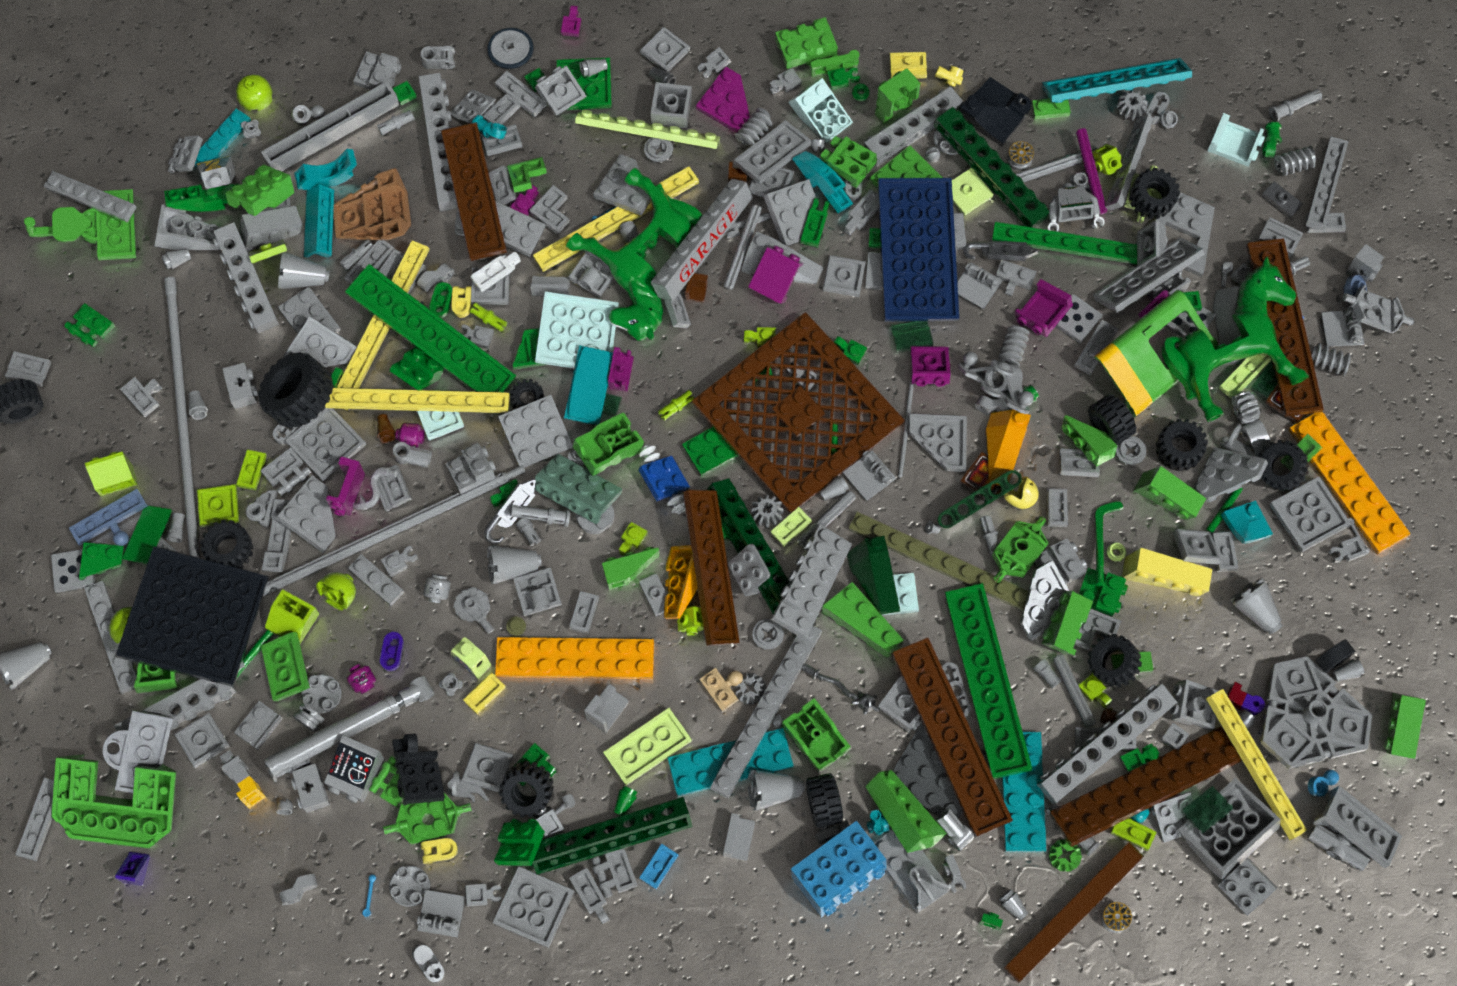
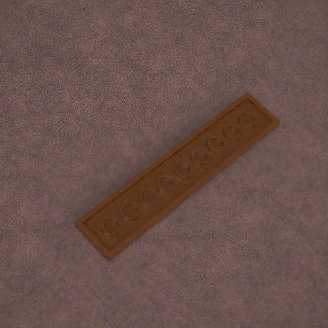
M1284 238L1247 243L1246 248L1251 270L1254 271L1257 267L1262 266L1265 257H1268L1270 264L1278 267L1283 279L1296 292ZM1297 292L1294 303L1289 306H1284L1275 301H1267L1268 316L1273 322L1277 342L1281 350L1295 367L1305 370L1309 375V378L1303 382L1292 385L1287 376L1276 371V366L1272 360L1284 416L1323 412L1324 407Z
M929 638L892 652V657L974 836L978 837L1012 822L1011 815Z
M1221 726L1182 745L1179 750L1174 749L1050 811V817L1069 845L1073 847L1241 762L1242 759Z

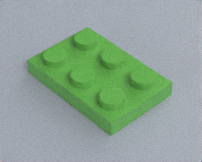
M291 632L261 645L273 701L278 702L310 688L296 632Z

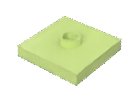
M972 168L952 180L953 204L964 216L991 199L994 195Z

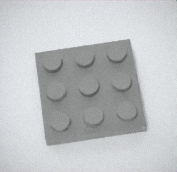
M551 395L498 416L519 466L523 465L525 468L573 448Z
M325 408L323 412L321 411L316 419L310 420V423L306 425L303 424L285 440L289 447L295 451L322 481L340 467L338 464L340 457L350 459L366 445L365 441L333 408Z
M1320 477L1309 481L1269 504L1301 553L1351 525Z
M518 866L492 923L549 948L575 891Z

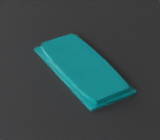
M579 345L564 419L593 425L600 424L613 352Z

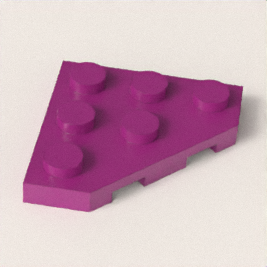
M725 67L697 103L696 110L735 133H738V130L743 127V124L747 122L750 115L741 75Z

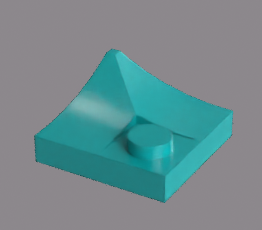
M1256 500L1226 510L1221 514L1231 532L1242 544L1263 540L1273 535Z

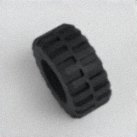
M288 354L284 359L280 358L275 365L269 368V372L265 373L264 380L260 383V390L258 391L259 404L265 413L282 426L293 428L310 423V420L316 419L321 411L323 412L326 403L330 401V394L333 391L331 374L309 354Z

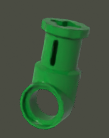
M1270 122L1265 125L1267 138L1263 144V157L1273 158L1276 145L1282 142L1280 137L1281 124L1279 122Z

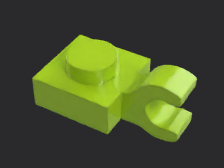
M757 327V332L745 330L744 342H757V347H761L776 335V328Z
M630 522L621 536V540L624 542L619 548V554L624 556L629 553L632 547L638 549L648 531Z
M1093 673L1078 685L1081 692L1090 702L1096 699L1103 708L1111 704L1112 699L1103 693L1106 687Z

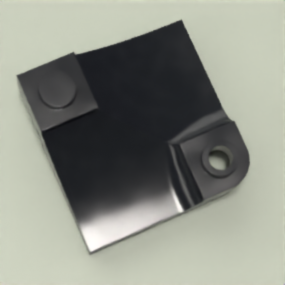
M989 77L962 104L960 112L965 119L973 123L977 131L1003 147L1029 114L1032 103L1021 92L1017 94Z

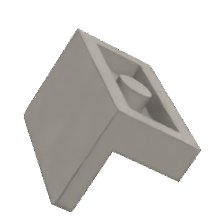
M533 276L530 286L532 296H544L545 291L569 295V277Z
M731 814L723 856L747 861L755 821L740 818L739 814Z

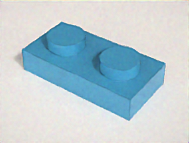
M661 844L639 879L657 890L679 854Z

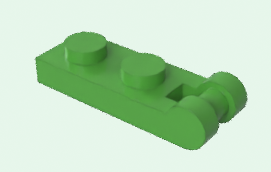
M851 50L849 54L834 55L831 58L816 59L810 62L811 77L827 74V71L840 68L848 70L857 67L859 64V52Z

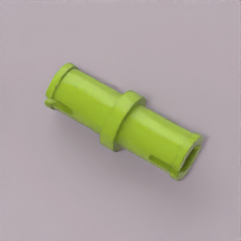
M475 303L473 305L474 308L470 310V313L482 319L483 323L486 325L490 324L500 332L504 330L503 326H507V321L499 318L492 310L488 311L478 303Z
M687 390L678 398H673L670 400L671 403L658 410V414H662L660 416L662 420L665 421L674 413H679L684 406L695 399L694 396H690L692 395L691 391Z

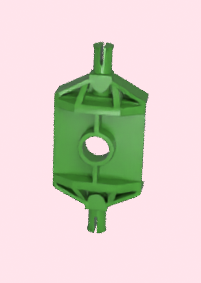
M1040 516L1036 523L1033 524L1016 521L992 553V557L999 568L998 573L993 577L995 581L997 580L1000 583L1005 575L1024 578L1028 570L1049 544L1041 531V527L1046 523L1045 518L1043 519ZM1017 543H1023L1026 546V550L1018 549Z
M445 793L443 801L401 804L396 822L383 826L384 833L386 835L397 831L411 845L455 833L460 814L472 811L470 803L460 806L455 805ZM426 815L434 817L432 824L425 825L423 823Z

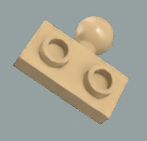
M714 668L700 678V681L723 712L739 701L730 687L742 683L743 675L737 670L731 671L728 674L727 680H724L718 670Z

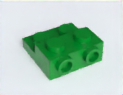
M416 348L404 353L403 359L391 365L390 372L418 391L440 380L444 370L438 362Z
M1088 568L1079 594L1093 601L1091 609L1113 617L1114 613H1119L1122 602H1119L1121 595L1125 596L1128 585L1125 584V578L1108 572L1104 574V585L1097 586L1096 570Z
M517 819L504 822L497 838L501 844L494 862L497 865L532 866L545 833L539 822L534 819H528L527 822H521Z

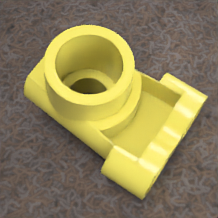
M939 66L934 77L941 80L944 79L946 80L945 84L955 87L956 85H961L964 71L954 66H950L948 71Z

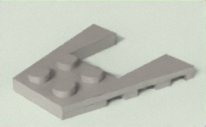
M1180 193L1172 210L1166 216H1161L1157 220L1164 227L1165 225L1199 240L1197 246L1203 248L1205 255L1187 266L1185 270L1202 277L1215 207Z

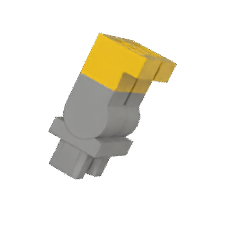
M230 750L220 756L224 763L221 767L223 772L240 788V791L236 794L248 808H251L266 797L253 776L248 772V766L239 756L233 755Z

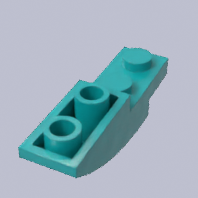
M807 151L793 157L792 160L806 179L810 180L812 187L818 186L838 214L853 205V202L843 190L846 184L824 161Z

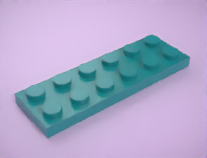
M784 728L765 733L739 781L747 780L751 770L774 773L794 768ZM737 740L668 757L677 797L710 789Z
M1023 732L1032 771L1002 777L1003 800L1013 820L1004 825L1005 852L1045 853L1044 793L1037 785L1041 781L1040 777L1043 775L1041 732Z

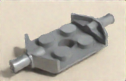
M1366 285L1359 288L1354 296L1344 293L1342 296L1343 301L1351 303L1356 319L1364 324L1394 333L1400 328L1402 323L1410 326L1414 323V318L1404 314L1398 297L1393 300L1364 290Z

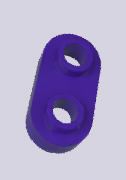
M398 632L386 634L383 640L380 664L384 670L389 672L398 669L401 663L404 640ZM392 641H398L397 645L392 646ZM390 659L394 660L392 665L387 664Z

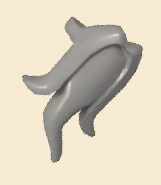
M1240 424L1236 426L1230 437H1225L1220 442L1223 447L1233 452L1254 456L1253 452L1250 451L1252 445H1245L1236 440L1242 428Z
M458 771L454 772L453 778L447 783L448 789L446 792L451 796L470 798L474 803L475 797L470 793H477L485 801H489L481 787L463 782Z

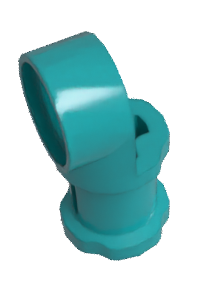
M477 115L473 119L472 123L477 122L478 130L483 133L484 137L505 138L507 128L504 125L488 122L482 115Z

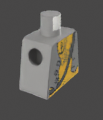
M231 156L196 164L205 189L230 184L236 174Z

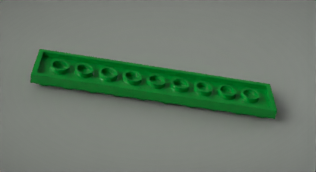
M370 264L366 266L345 291L346 295L417 349L421 350L429 358L438 362L441 367L474 392L504 393L515 380L516 375Z
M982 583L947 591L945 596L993 779L1032 771L984 585Z

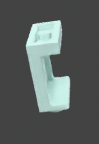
M1223 113L1208 152L1249 167L1251 160L1255 161L1259 153L1256 150L1257 146L1261 147L1265 136H1262L1264 129L1261 128L1259 132L1237 125L1228 121L1230 115Z

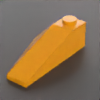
M1014 409L990 414L985 430L987 436L989 482L1007 471L1014 470L1031 415L1020 413ZM1012 473L1009 474L1007 477L1008 483L1010 482Z

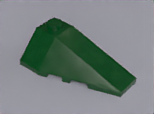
M885 536L866 538L847 554L850 571L859 580L860 586L868 593L870 600L881 615L900 612Z

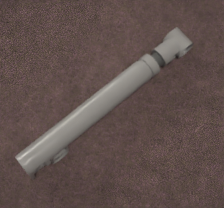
M425 676L418 677L410 683V686L398 691V695L393 697L390 694L384 697V699H380L265 758L266 768L275 783L278 777L286 773L290 774L295 770L310 766L309 758L338 744L342 735L350 738L387 719L392 714L400 712V707H408L417 701L424 702L435 693Z

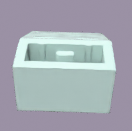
M823 78L814 81L789 101L798 117L820 139H825V144L853 123Z

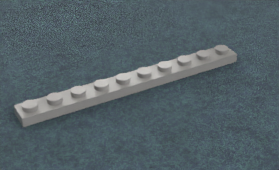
M812 626L806 639L796 636L710 787L712 791L726 798L730 797L821 636V629Z

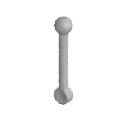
M1348 518V520L1351 523L1350 526L1354 534L1356 535V537H1360L1362 544L1368 554L1370 552V549L1365 546L1361 536L1359 535L1354 525L1355 520L1353 518Z

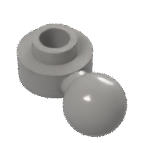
M298 105L291 112L293 121L298 124L307 122L310 117L319 120L325 115V110L320 105L313 106L311 110L304 105ZM298 112H301L303 114L302 118L298 117Z

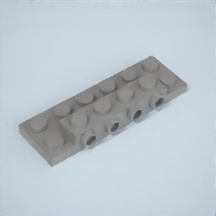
M819 524L811 539H808L803 547L805 551L803 555L801 554L795 563L797 565L796 570H793L788 577L790 581L788 586H785L780 593L782 598L771 620L802 639H806L852 544Z

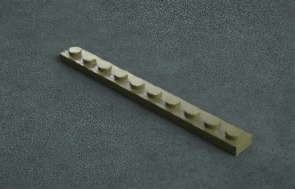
M856 512L849 526V531L864 538L885 536L888 549L967 586L983 583L986 595L1023 611L1028 594L1027 590L1003 579L998 583L997 580L993 579L995 575Z

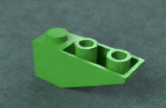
M1068 415L1064 416L1061 427L1063 432L1073 440L1075 446L1080 448L1087 459L1096 467L1114 458L1117 445L1105 432Z
M648 547L643 549V552L636 554L635 552H630L618 559L612 557L605 560L602 566L609 590L628 585L660 556L659 548Z

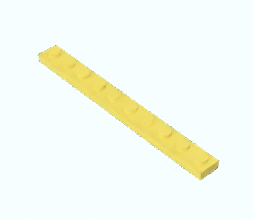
M687 167L660 183L668 196L674 198L699 184V180L691 168ZM651 199L650 204L648 205L642 216L653 210V204ZM616 207L535 253L533 258L542 272L581 251H572L566 247L567 242L575 233L580 234L583 238L594 237L599 241L620 229L619 226L621 224L634 221L641 217V215Z
M412 240L391 281L408 293L430 250L429 247ZM374 315L337 388L359 389L390 327Z
M333 388L332 394H330V401L326 403L325 408L508 413L510 395L509 393Z

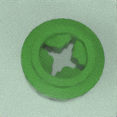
M1066 839L1056 841L1050 848V862L1060 871H1072L1081 862L1080 847L1077 845L1071 847ZM1062 849L1065 852L1072 851L1069 861L1066 858L1058 859L1063 853Z

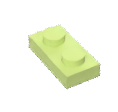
M798 507L778 524L770 534L784 547L809 526L812 520Z

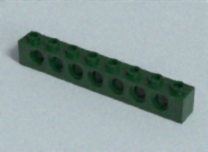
M952 106L936 119L934 128L1025 227L1035 228L1047 218L1049 210L1046 204L1037 199L1034 191L1025 186L1022 178L1013 173L1010 165L1002 161L998 152L990 148L986 139L978 135L974 126L966 122L960 111H956ZM965 140H970L972 143L969 144ZM977 153H982L984 156L980 157ZM989 166H994L996 170L990 169ZM1001 179H1006L1008 183L1002 182ZM1013 192L1019 193L1020 196H1015ZM1026 205H1029V206H1031L1033 209H1032V210H1029V209H1027L1025 206H1026Z
M730 478L711 483L706 490L717 491L721 524L736 551L739 553L747 545L754 544L770 572V577L758 589L774 614L782 598L780 593L785 586H788L789 580Z
M684 797L677 798L542 840L533 861L536 875L693 827Z

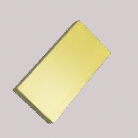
M491 672L463 701L476 714H479L506 686Z

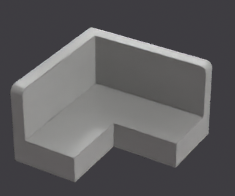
M608 684L600 696L595 695L584 710L586 719L607 733L628 704V700L617 693L615 687Z

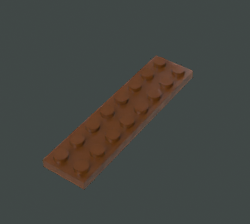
M477 122L442 130L441 133L470 260L474 261L507 253Z
M684 491L706 646L739 644L717 491Z

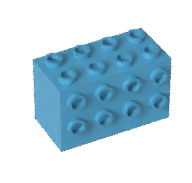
M855 821L792 867L791 874L793 881L822 918L824 915L830 916L833 914L839 904L849 902L853 898L852 895L857 891H864L869 886V882L874 878L878 880L886 873V858L860 824Z

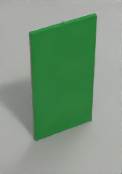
M147 506L143 509L122 560L148 563L152 549L157 547L172 509Z

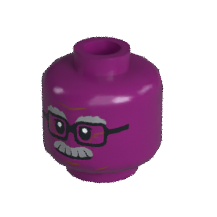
M357 664L349 669L350 674L347 676V681L355 693L360 692L362 695L375 687L376 677L369 666L364 665L361 667L360 664Z

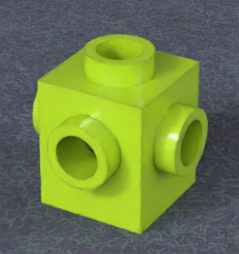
M1105 144L1092 152L1097 171L1111 175L1122 167L1121 155L1116 147Z
M687 606L680 619H677L678 631L685 632L686 635H697L699 631L704 630L701 608Z

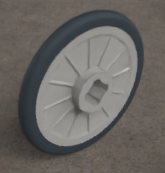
M504 28L497 31L490 38L487 45V52L491 61L505 69L523 66L530 60L534 50L531 37L525 31L518 28Z

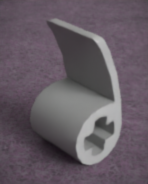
M1256 419L1254 422H1249L1242 426L1240 433L1246 442H1251L1255 456L1259 457L1260 452L1263 453L1265 451L1263 449L1265 446H1271L1269 444L1271 443L1263 423L1261 420Z

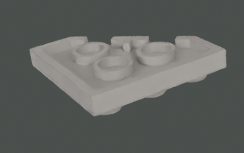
M620 154L593 193L594 198L642 216L650 204L649 196L640 187L628 185L624 181L633 168L639 170L636 159Z
M809 179L763 196L779 239L786 246L801 241L809 210L812 208L815 199V193Z
M309 316L282 358L284 359L288 354L306 353L315 358L324 367L348 363L357 346L312 316Z
M910 414L909 435L946 471L966 472L967 416Z
M1214 447L1193 489L1204 496L1206 502H1212L1221 494L1226 492L1229 494L1242 488L1241 485L1247 482L1259 480L1268 462L1263 458Z
M311 475L278 514L276 519L324 553L334 541L336 535L332 511L326 500L327 495H329L328 487Z
M1049 560L1033 571L1020 621L1024 632L1031 641L1042 635L1049 628L1052 622L1050 620L1051 616L1060 605L1059 599L1061 595L1069 591L1053 560Z

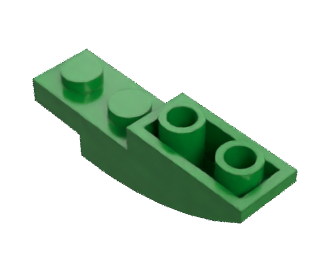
M240 184L204 190L201 185L164 191L165 203L167 207L186 211L206 212L225 210V204H228L225 193L233 186Z

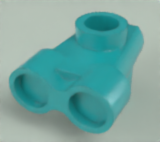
M873 810L870 813V821L866 822L869 834L872 833L879 836L884 832L890 831L885 817L881 816L878 810Z

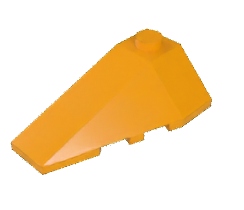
M691 545L671 546L666 563V570L669 571L668 579L665 580V586L668 587V594L665 596L664 603L665 619H680L698 589Z

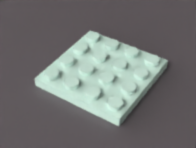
M545 291L535 363L575 369L579 345L613 352L616 326L610 323L609 312L618 307L619 302Z

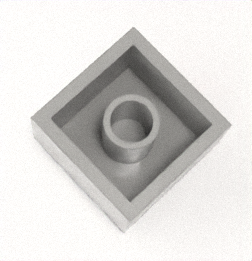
M656 82L651 108V124L660 123L663 126H677L687 129L692 100V86Z

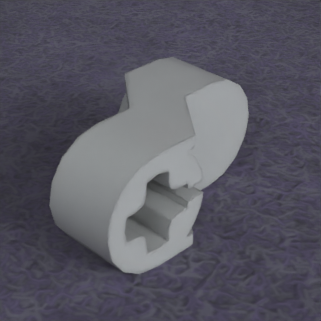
M444 263L436 271H425L419 278L417 285L428 292L436 284L441 282L447 283L452 278L454 269Z
M981 395L975 403V407L985 415L1012 409L1006 405L1003 399L992 400L984 395Z
M315 874L297 877L293 888L279 893L281 904L290 905L300 902L304 891L316 888L318 885Z
M417 944L412 950L414 960L429 981H440L444 976L442 965L426 944Z

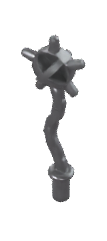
M807 663L802 667V670L811 675L813 679L818 678L839 687L846 696L854 699L852 704L858 705L859 709L863 710V714L866 715L867 712L872 710L880 711L875 706L877 695L871 696L867 693L863 694L861 691H858V695L850 692L839 680L820 674V669L816 670Z

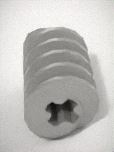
M757 108L756 112L747 119V122L735 134L736 139L746 146L751 147L754 145V142L760 140L759 137L764 136L763 132H767L768 127L773 125L770 114L763 108Z
M1311 145L1302 149H1296L1295 151H1289L1288 153L1285 152L1281 155L1278 154L1274 157V165L1277 172H1282L1284 176L1288 175V171L1290 174H1294L1295 169L1297 172H1301L1302 168L1303 170H1308V165L1311 169L1315 168L1316 156Z
M1016 325L1008 327L1003 346L1000 350L1001 353L998 356L1000 362L1015 364L1020 367L1019 362L1022 361L1020 355H1024L1025 351L1023 349L1027 346L1025 342L1029 340L1028 336H1026L1029 334L1027 329Z
M1321 343L1313 347L1311 356L1312 360H1314V367L1321 363V369L1328 365L1329 372L1336 368V374H1339L1342 370L1343 377L1346 375L1351 361L1350 353L1343 357V351L1340 350L1336 354V348H1332L1329 351V346L1327 345L1321 349Z

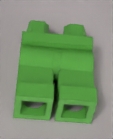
M835 136L830 143L831 147L835 149L834 152L825 149L821 153V160L830 166L837 175L842 176L851 182L853 187L857 188L866 177V174L877 163V154L851 141L847 136L844 139Z

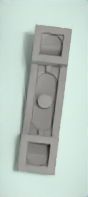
M274 499L271 514L272 525L267 552L264 554L262 571H283L292 530L276 518L290 500Z

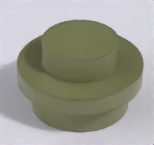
M512 617L508 620L506 628L512 636H520L526 630V623L521 617Z

